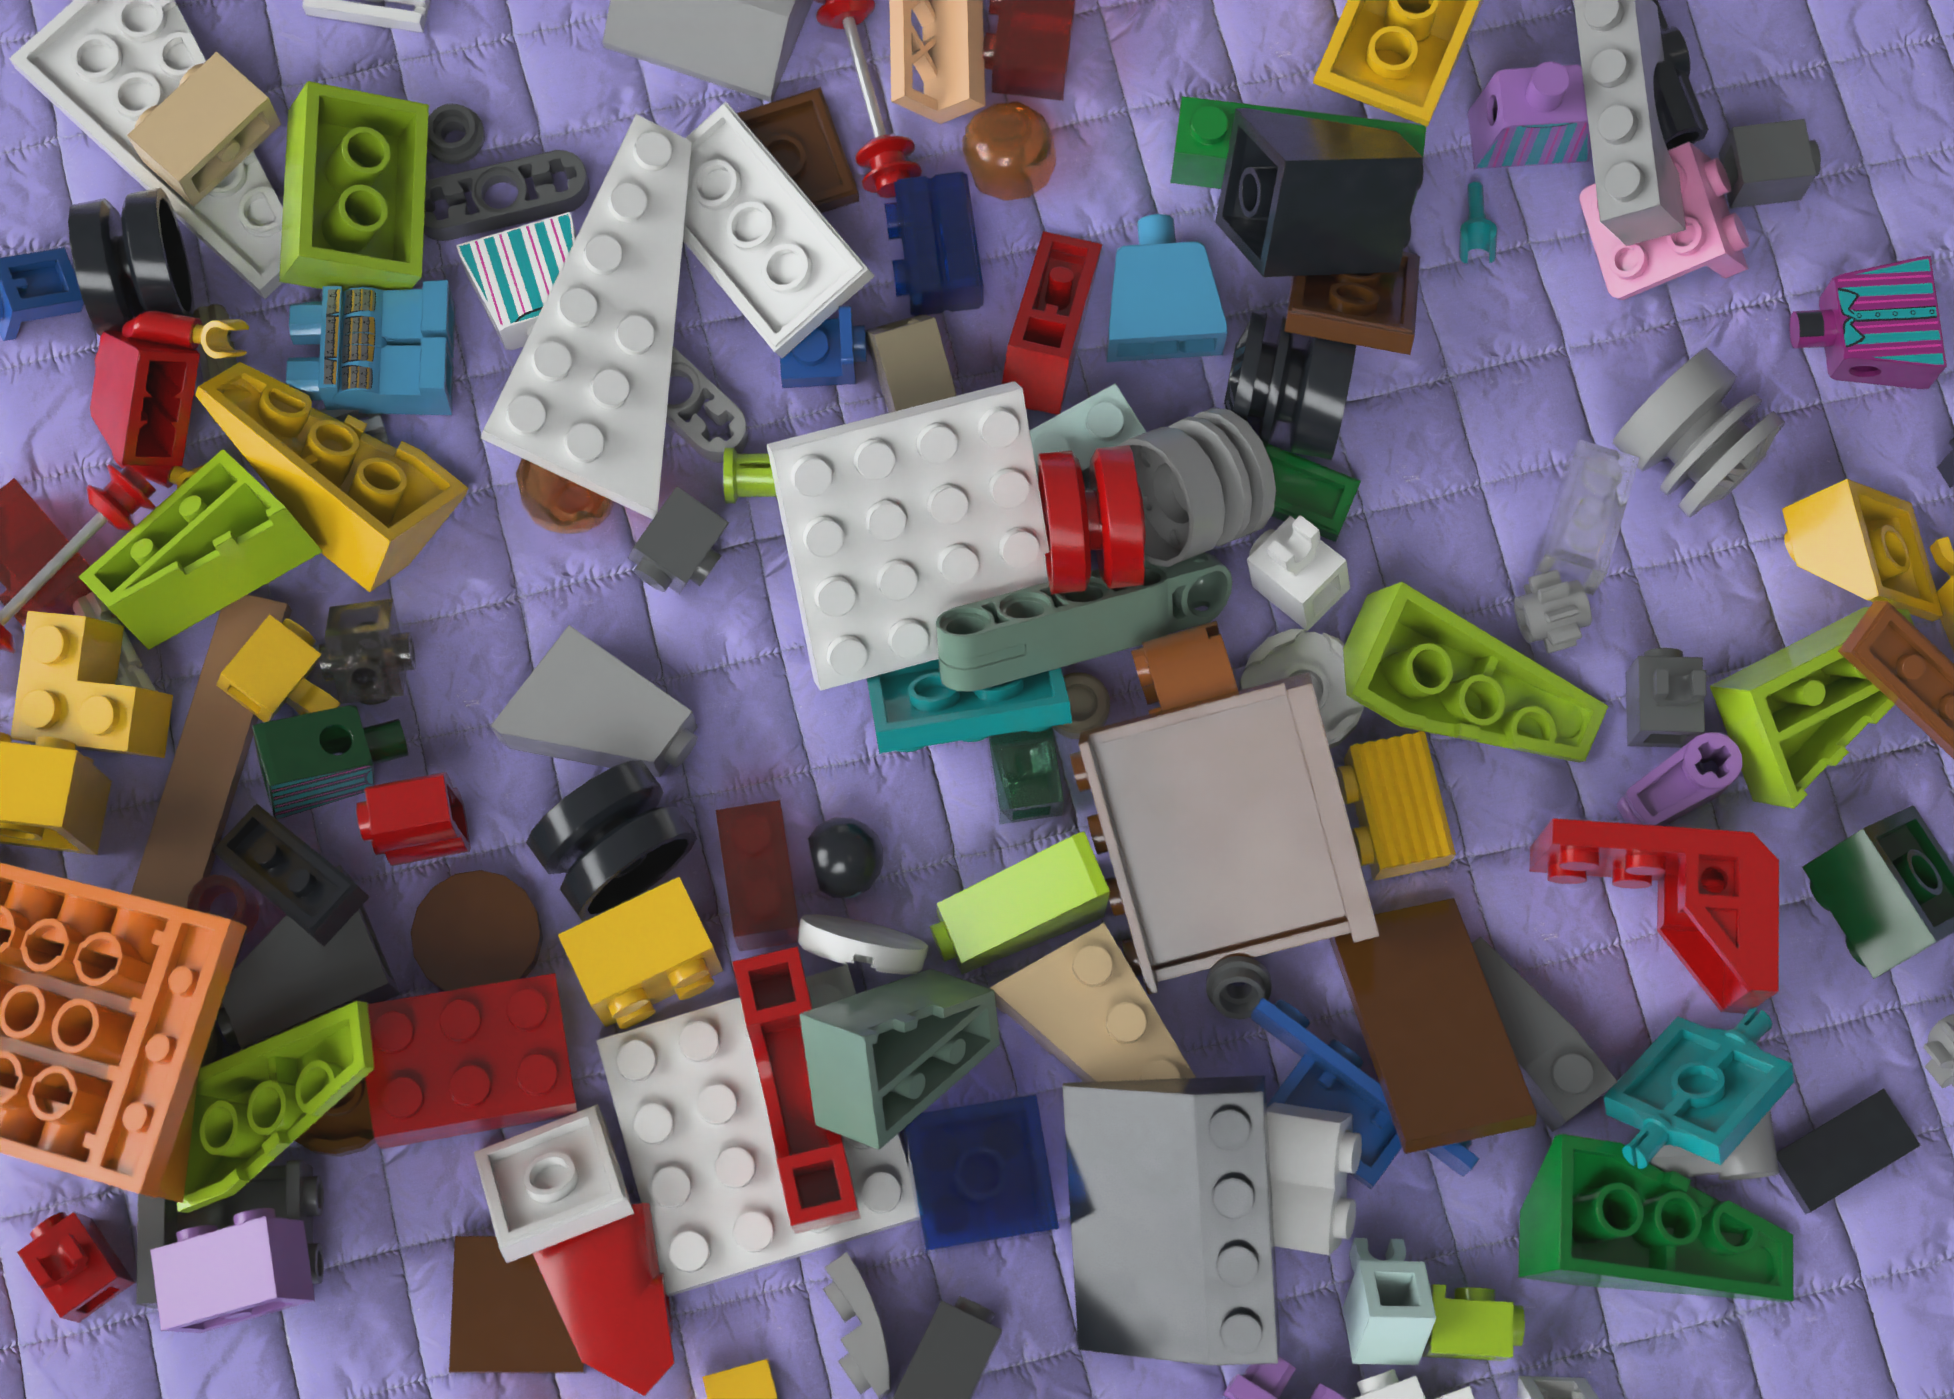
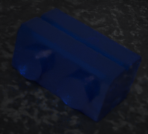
M961 171L936 174L932 178L920 176L898 179L894 182L895 202L884 203L888 240L900 239L903 259L892 260L896 297L908 296L910 315L914 316L920 314H940L945 310L956 312L979 309L983 306L984 286L967 173L965 174Z

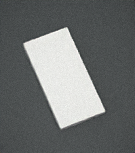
M725 102L686 137V139L692 141L683 242L772 350L783 358L839 309V306H842L875 276L738 114Z

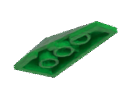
M1560 1134L1554 1137L1520 1209L1518 1278L1577 1286L1775 1302L1794 1301L1793 1234L1730 1200L1721 1202L1690 1185V1179L1675 1171L1665 1172L1650 1163L1644 1169H1639L1637 1163L1635 1166H1632L1623 1156L1622 1149L1625 1146L1623 1143Z

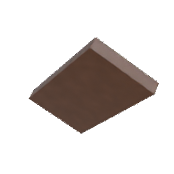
M1454 898L1374 914L1379 932L1378 937L1355 943L1351 933L1329 938L1404 1154L1535 1126L1537 1118L1535 1106Z

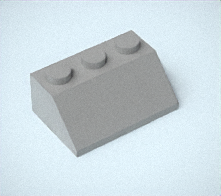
M610 0L603 36L604 48L772 102L813 0Z

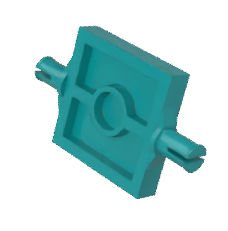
M1750 1008L1742 1020L1733 1029L1727 1031L1724 1029L1706 1028L1677 1016L1604 1095L1606 1115L1640 1130L1629 1144H1626L1622 1149L1623 1156L1632 1166H1635L1637 1163L1639 1169L1646 1168L1664 1145L1669 1144L1678 1146L1721 1166L1794 1083L1793 1063L1766 1053L1756 1045L1773 1025L1770 1016L1765 1011L1760 1010L1758 1014V1008Z

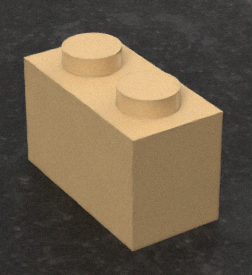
M216 51L204 64H197L190 68L182 77L179 87L160 105H154L145 110L138 118L134 129L127 136L142 162L194 207L281 125V122L269 97Z

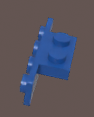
M1262 998L1254 1008L1250 1018L1302 1057L1268 1102L1267 1107L1275 1102L1352 1114V1132L1361 1134L1362 1150L1356 1173L1349 1174L1371 1190L1402 1148L1381 1085L1360 1069L1364 1061L1349 1047L1334 1039L1327 1045L1308 1031L1307 1027L1310 1025V1021L1298 1009L1280 999L1273 1005L1265 998ZM1471 1140L1426 1149L1461 1176L1469 1173L1479 1161V1158L1468 1150L1472 1145Z

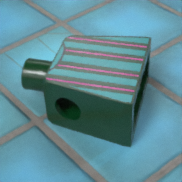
M354 705L252 725L259 767L273 817L277 820L365 793L367 786L374 785L373 765L408 756V748L399 719L363 728L357 706Z

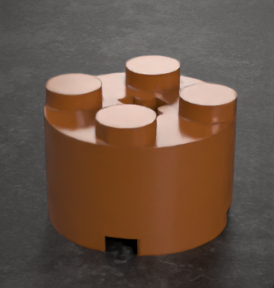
M1217 621L1142 642V648L1131 651L1147 705L1160 702L1161 707L1148 710L1149 714L1238 691Z

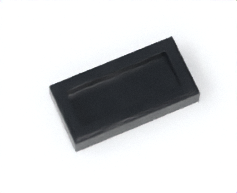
M1882 1089L1779 1150L1776 1154L1780 1176L1803 1212L1807 1214L1921 1145L1885 1089Z

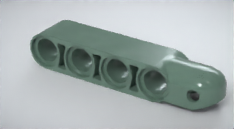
M1205 552L1170 567L1151 564L1144 559L1145 574L1142 586L1109 589L1102 581L1099 569L1091 571V581L1086 590L1082 592L1051 594L1049 583L1047 582L949 609L938 616L936 621L940 679L942 684L956 691L970 692L1140 646L1143 645L1142 642L1209 623L1221 613L1227 604L1232 589L1231 572L1216 556ZM1200 606L1208 607L1205 611H1199L1194 608Z

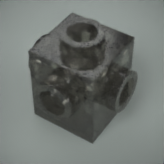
M393 598L329 607L324 636L326 643H320L319 653H321L319 660L324 681L334 680L339 702L341 704L360 702L365 705H375L386 702L392 697L404 696L406 671L416 669V656L411 632L400 633Z

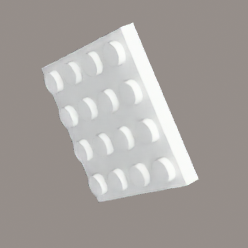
M1015 381L766 444L813 679L820 691L939 659L936 621L938 616L944 611L1048 582L1045 554L1049 553L1043 509L1023 388Z
M848 964L806 977L813 1009L856 994ZM740 997L596 1040L641 1203H650L660 1273H664V1286L668 1296L923 1218L899 1134L893 1137L880 1150L842 1136L861 1218L795 1234L789 1220L766 1103Z

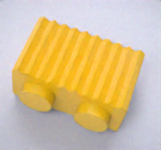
M1425 732L1407 733L1402 736H1393L1388 739L1382 738L1377 741H1368L1363 744L1349 746L1344 757V766L1337 767V778L1344 804L1354 803L1356 807L1359 827L1352 828V834L1361 866H1370L1373 881L1449 866L1456 853Z

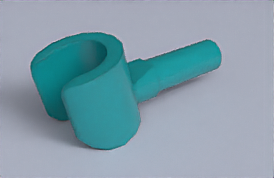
M1471 182L1468 185V220L1460 227L1459 258L1463 263H1468V251L1482 249L1489 253V263H1492L1496 258L1497 227L1495 223L1487 220L1484 214L1483 185L1480 182Z

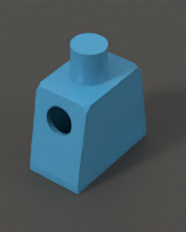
M1153 214L1139 219L1137 222L1139 245L1122 246L1117 248L1106 361L1123 362L1223 355L1228 333L1227 323L1204 244L1198 241L1176 243L1174 219L1169 215Z

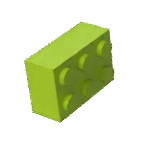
M307 81L288 109L279 282L323 289V286H342L343 291L357 287H372L380 290L412 289L421 279L429 104Z

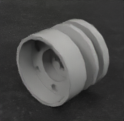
M1708 348L1698 352L1669 377L1632 415L1613 439V445L1641 472L1653 467L1666 457L1675 464L1660 486V490L1666 496L1673 493L1689 478L1695 483V486L1686 494L1678 506L1689 518L1703 507L1717 500H1722L1735 489L1766 457V452L1774 437L1785 424V421L1774 411L1764 417L1752 429L1744 424L1762 402V399L1756 394L1740 401L1731 409L1726 407L1722 400L1731 390L1737 376Z
M1211 408L1193 417L1181 419L1168 427L1162 426L1132 437L1117 445H1130L1133 453L1145 515L1146 541L1144 544V558L1151 564L1170 567L1213 549L1215 546L1220 547L1233 540L1252 534L1264 528L1273 514L1276 486L1272 463L1262 440L1249 423L1231 410Z

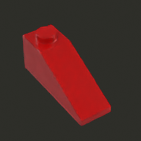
M1046 231L1042 233L1009 339L1002 384L1015 381L1023 388L1026 409L1059 415L1061 412L1101 255V243Z

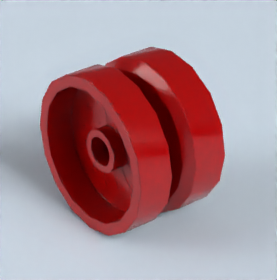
M1130 445L1103 447L1095 450L1090 459V489L1088 490L1084 488L1079 459L1072 451L1038 454V485L1049 546V553L1045 554L1051 594L1082 592L1086 590L1091 581L1092 550H1096L1100 576L1109 589L1142 586L1145 574V515L1141 488L1138 485L1136 467Z

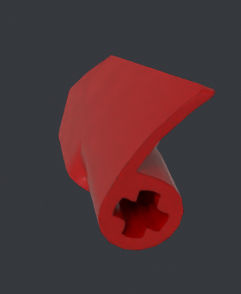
M650 1203L631 1204L634 1214L534 1252L533 1256L581 1361L639 1394L646 1396L675 1364L671 1339L673 1322L670 1298L665 1291L664 1273H660Z

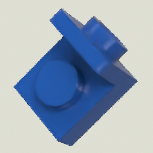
M65 247L0 258V336L3 341L17 338L21 322L82 311L84 301Z
M839 306V318L826 319L783 358L780 357L782 388L856 384L855 363L867 362L865 325H853L851 306Z

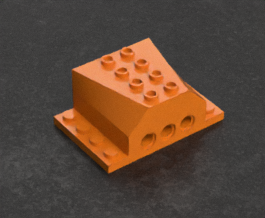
M0 863V1153L153 1198L160 1197L183 1204L199 1068L247 926L231 919Z

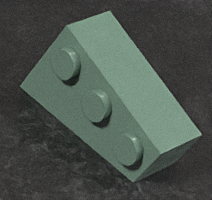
M928 969L800 1013L815 1125L878 1150L1000 1045L994 990L934 969Z

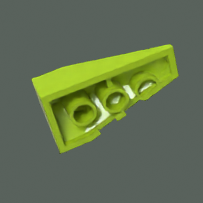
M1404 582L1367 594L1343 647L1346 695L1399 727L1580 763L1586 761L1608 709V705Z
M355 1001L199 1068L183 1204L177 1202L178 1212L189 1213L236 1194L374 1070L366 1002Z

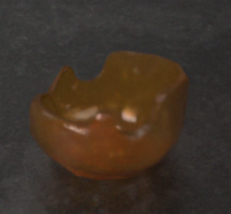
M1018 101L996 103L974 115L965 127V135L962 137L964 160L970 169L975 186L983 194L1005 201L1028 198L1048 184L1056 166V151L1053 134L1042 114Z
M521 458L516 471L521 502L524 510L538 526L548 531L562 534L586 533L590 529L599 526L611 514L614 501Z

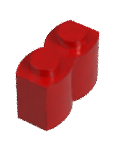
M446 772L367 786L365 788L366 801L356 804L358 825L363 841L371 840L375 855L385 854L391 866L465 853L471 850L464 803L459 790L456 787L453 788Z

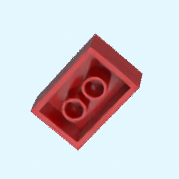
M556 973L367 1004L374 1070L365 1079L373 1136L380 1149L558 1119L577 1112Z

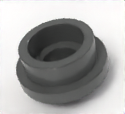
M445 104L436 108L428 117L427 150L438 161L446 164L464 163L475 157L481 150L485 139V131L479 116L473 110L458 104ZM452 131H462L465 133V136L457 142L447 143L445 141L446 136Z
M1232 956L1220 960L1210 969L1207 975L1206 992L1210 1002L1222 1015L1232 1019L1250 1018L1262 998L1269 1000L1272 985L1268 970L1259 961L1250 957ZM1244 982L1247 984L1242 986H1236L1231 983Z

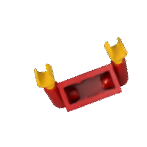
M153 310L146 311L127 321L123 325L122 332L104 331L102 333L99 349L94 359L96 369L90 412L92 419L112 451L114 461L119 467L124 468L129 464L145 479L166 488H170L175 484L178 489L205 465L203 464L190 470L181 467L183 465L200 353L195 349L201 344L207 355L214 359L244 356L247 354V351L233 349L229 345L227 335L229 330H249V326L245 321L241 319L214 320L204 326L200 318Z

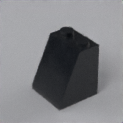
M1236 108L1215 223L1263 277L1399 272L1403 249L1407 247L1411 237L1410 217L1415 194L1423 182V157L1397 131L1256 109Z

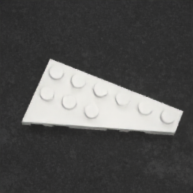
M73 0L9 58L18 72L146 190L162 188L169 198L176 218L264 299L282 284V282H279L283 206L254 151L193 207L142 162L127 136L134 129L138 118L145 110L154 105H160L179 87L182 77L190 68L206 62L175 0Z
M636 114L484 427L481 439L650 519H654L658 513L692 141Z

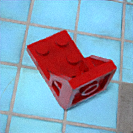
M1553 818L1530 846V872L1548 873L1547 880L1550 882L1579 884L1586 882L1587 876L1612 877V885L1616 887L1639 889L1652 886V880L1658 881L1657 932L1720 1012L1747 1014L1750 1008L1759 1006L1778 993L1779 859L1753 832Z

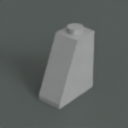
M568 625L491 725L499 742L512 750L612 768L628 761H643L654 777H660L669 764L675 768L681 765L691 753L698 739V736L694 734L698 727L693 712L570 625Z

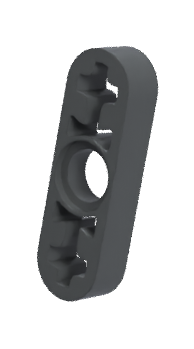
M555 150L428 180L425 187L424 234L433 240L448 241L574 211L585 202L589 194V180L585 166L575 154L564 150ZM565 172V176L568 179V190L556 192L552 184L554 173ZM532 177L538 199L530 200L525 178ZM509 183L516 187L518 190L516 200L510 206L502 209L488 206L484 202V196L487 190L494 184ZM471 191L478 213L470 214L464 195L465 192ZM440 199H446L450 207L448 208V218L443 220H437L433 213L435 211L434 202Z

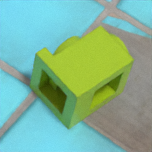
M1430 1285L1436 1320L1422 1357L1504 1361L1513 1358V1346H1522L1524 1341L1525 1315L1522 1305H1514V1302L1495 1301V1290L1488 1288H1454V1299H1446V1285Z

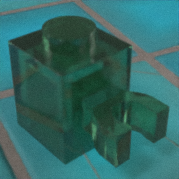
M1052 727L1040 732L1019 731L989 736L988 755L999 825L1062 816L1064 797Z

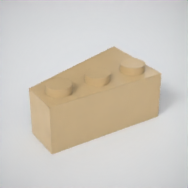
M1105 923L990 987L995 992L996 1007L1004 1014L1006 1013L1035 1039L1036 1043L1050 1055L1053 1054L1079 1077L1082 1082L1196 1078Z

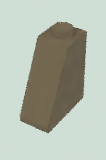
M920 314L865 330L867 346L889 413L957 396L935 317Z

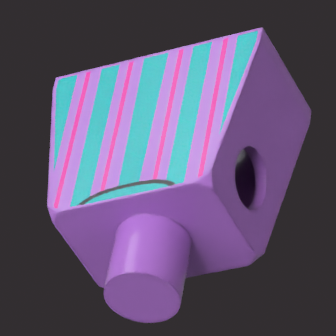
M1548 61L1539 64L1537 67L1498 71L1468 111L1474 169L1589 161L1590 133L1582 66L1561 65L1557 62Z

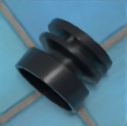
M1252 310L1250 321L1235 344L1224 400L1225 408L1246 421L1248 415L1260 417L1261 424L1258 436L1266 448L1272 439L1278 421L1290 423V446L1292 453L1332 460L1347 400L1356 345L1310 336L1305 349L1293 347V333L1284 332L1285 316L1282 317L1277 343L1265 342L1263 338L1267 313Z

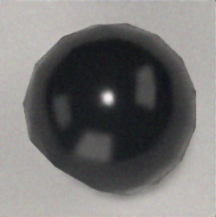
M833 817L816 826L808 838L819 890L833 898H854L868 891L881 873L883 847L878 835L866 824L854 818Z

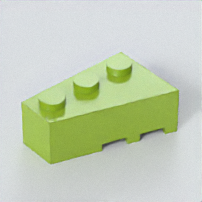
M1863 607L1710 685L1727 734L1738 745L1742 754L1741 771L1754 802L1795 809L1808 795L1805 789L1828 765L1836 766L1849 753L1845 747L1867 724H1877L1895 705L1838 652L1870 607ZM1897 609L1914 625L1909 610Z

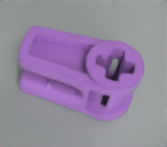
M1706 732L1696 736L1626 791L1617 803V808L1624 821L1630 824L1666 826L1718 798L1739 776L1742 769V754L1738 745L1730 737L1718 732ZM1712 760L1717 764L1718 770L1715 773L1710 771L1702 775L1696 768L1699 761L1703 764Z

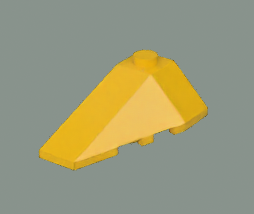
M242 362L233 365L197 388L195 396L278 500L323 551L322 554L368 592L373 591L410 565L464 499L469 489L422 450L404 441H401L398 448H395L364 433L367 423L348 415L344 422L313 408L309 395Z

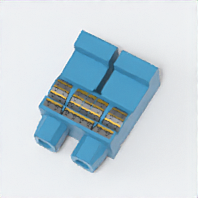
M448 280L423 281L422 289L380 290L372 287H357L343 291L342 286H323L322 301L290 305L289 331L293 345L320 344V356L288 358L286 368L287 385L309 395L312 401L323 400L326 410H358L359 413L452 415L454 366L452 358H454L455 305Z

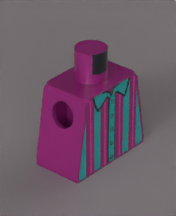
M1922 256L1840 274L1831 279L1819 297V310L1793 311L1790 317L1789 332L1793 348L1824 347L1828 374L1834 380L1913 389H1929L1947 367L1931 256Z

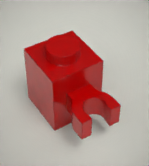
M60 1212L44 1220L31 1231L30 1237L33 1241L17 1252L59 1317L69 1321L81 1322L135 1283L93 1219L77 1212H72L68 1216L65 1212Z

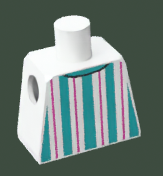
M570 212L456 245L467 277L506 350L524 347L577 237Z

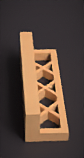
M890 0L891 102L939 124L986 106L983 0ZM911 9L922 26L923 41H921L912 25ZM913 64L924 82V94L913 89Z

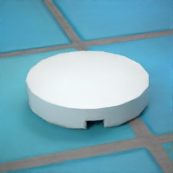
M1289 629L1268 637L1251 653L1240 679V690L1309 672L1329 748L1338 746L1355 730L1364 709V705L1346 695L1343 647L1345 644L1339 638L1324 632L1321 635L1316 632H1306L1307 629Z
M804 915L800 918L797 942L804 950L846 965L847 962L854 964V961L871 964V968H876V971L883 973L917 974L923 969L929 947L922 940L888 927L838 916Z

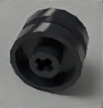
M162 188L127 195L122 206L121 216L106 198L73 204L69 208V240L74 269L87 313L99 336L104 331L122 332L123 325L139 314H142L143 311L155 310L193 317L194 296L188 258L175 212L167 194Z
M628 761L614 766L581 785L543 816L531 830L526 841L528 847L548 874L567 873L560 891L582 921L589 920L639 896L677 866L692 849L697 840L694 830L677 807L657 808L664 792L643 761Z

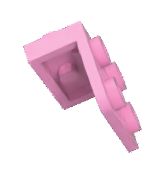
M1690 142L1669 150V155L1679 173L1686 230L1626 246L1600 222L1596 183L1582 190L1579 197L1607 290L1611 296L1618 300H1625L1704 266H1708L1725 279L1748 269L1742 249L1749 247L1748 236L1739 216L1736 213L1730 214L1724 194L1731 191V185L1726 170L1718 158L1711 159Z

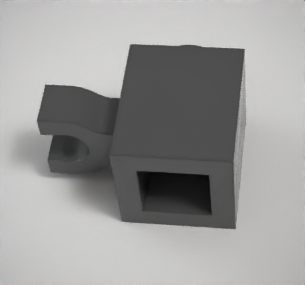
M1675 648L1650 649L1644 652V656H1638L1625 673L1627 746L1682 748L1696 736L1704 734V698L1707 694L1706 670H1703V657H1683V652Z

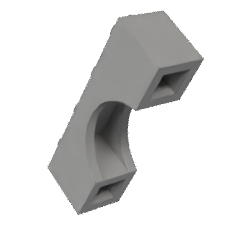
M1574 0L1600 222L1626 246L1684 231L1686 226L1679 173L1663 139L1654 99L1653 77L1655 66L1657 63L1664 61L1658 7L1652 0Z

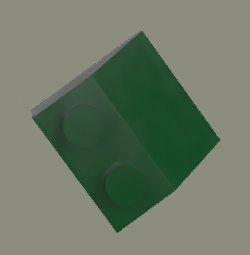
M1914 805L1859 830L1802 866L1810 879V889L1814 898L1824 909L1832 913L1846 935L1845 942L1850 954L1860 965L1868 969L1873 979L1954 933V866Z

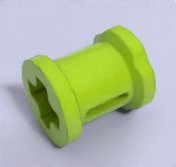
M735 447L724 448L723 480L726 504H735L738 497L777 498L768 453L738 454Z

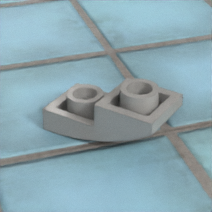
M846 1252L825 1267L833 1282L823 1288V1291L844 1322H847L856 1315L862 1325L840 1339L848 1354L838 1360V1362L860 1395L872 1387L878 1398L882 1399L891 1393L887 1345L871 1295L858 1269Z

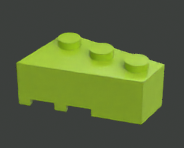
M222 449L86 569L79 578L131 633L150 650L323 551L288 509Z

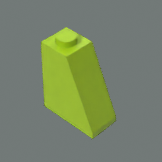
M1083 831L938 902L937 917L939 922L931 925L930 930L942 960L946 962L955 958L962 975L1104 918L1110 890L1087 836Z

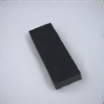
M258 804L250 809L212 851L324 947L370 898L356 883Z

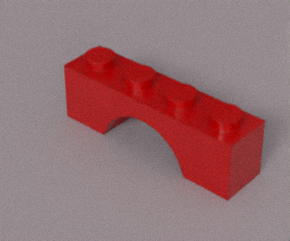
M798 946L733 961L732 964L746 1027L766 1103L777 1166L791 1227L795 1234L860 1219L861 1216L843 1137L840 1134L815 1125L800 1021V1013L812 1010L813 1006Z

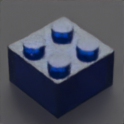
M1036 1094L924 1112L902 1130L922 1255L1052 1234L1059 1229Z

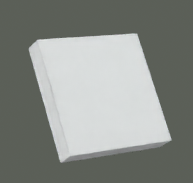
M598 1104L474 1152L499 1249L506 1263L634 1214L610 1134Z

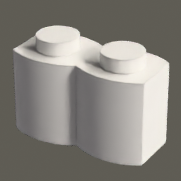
M1274 1102L1267 1107L1275 1246L1330 1255L1341 1245L1342 1239L1349 1240L1353 1233L1356 1218V1202L1354 1199L1347 1198L1346 1179L1348 1173L1355 1174L1358 1169L1362 1150L1361 1134L1352 1132V1114Z

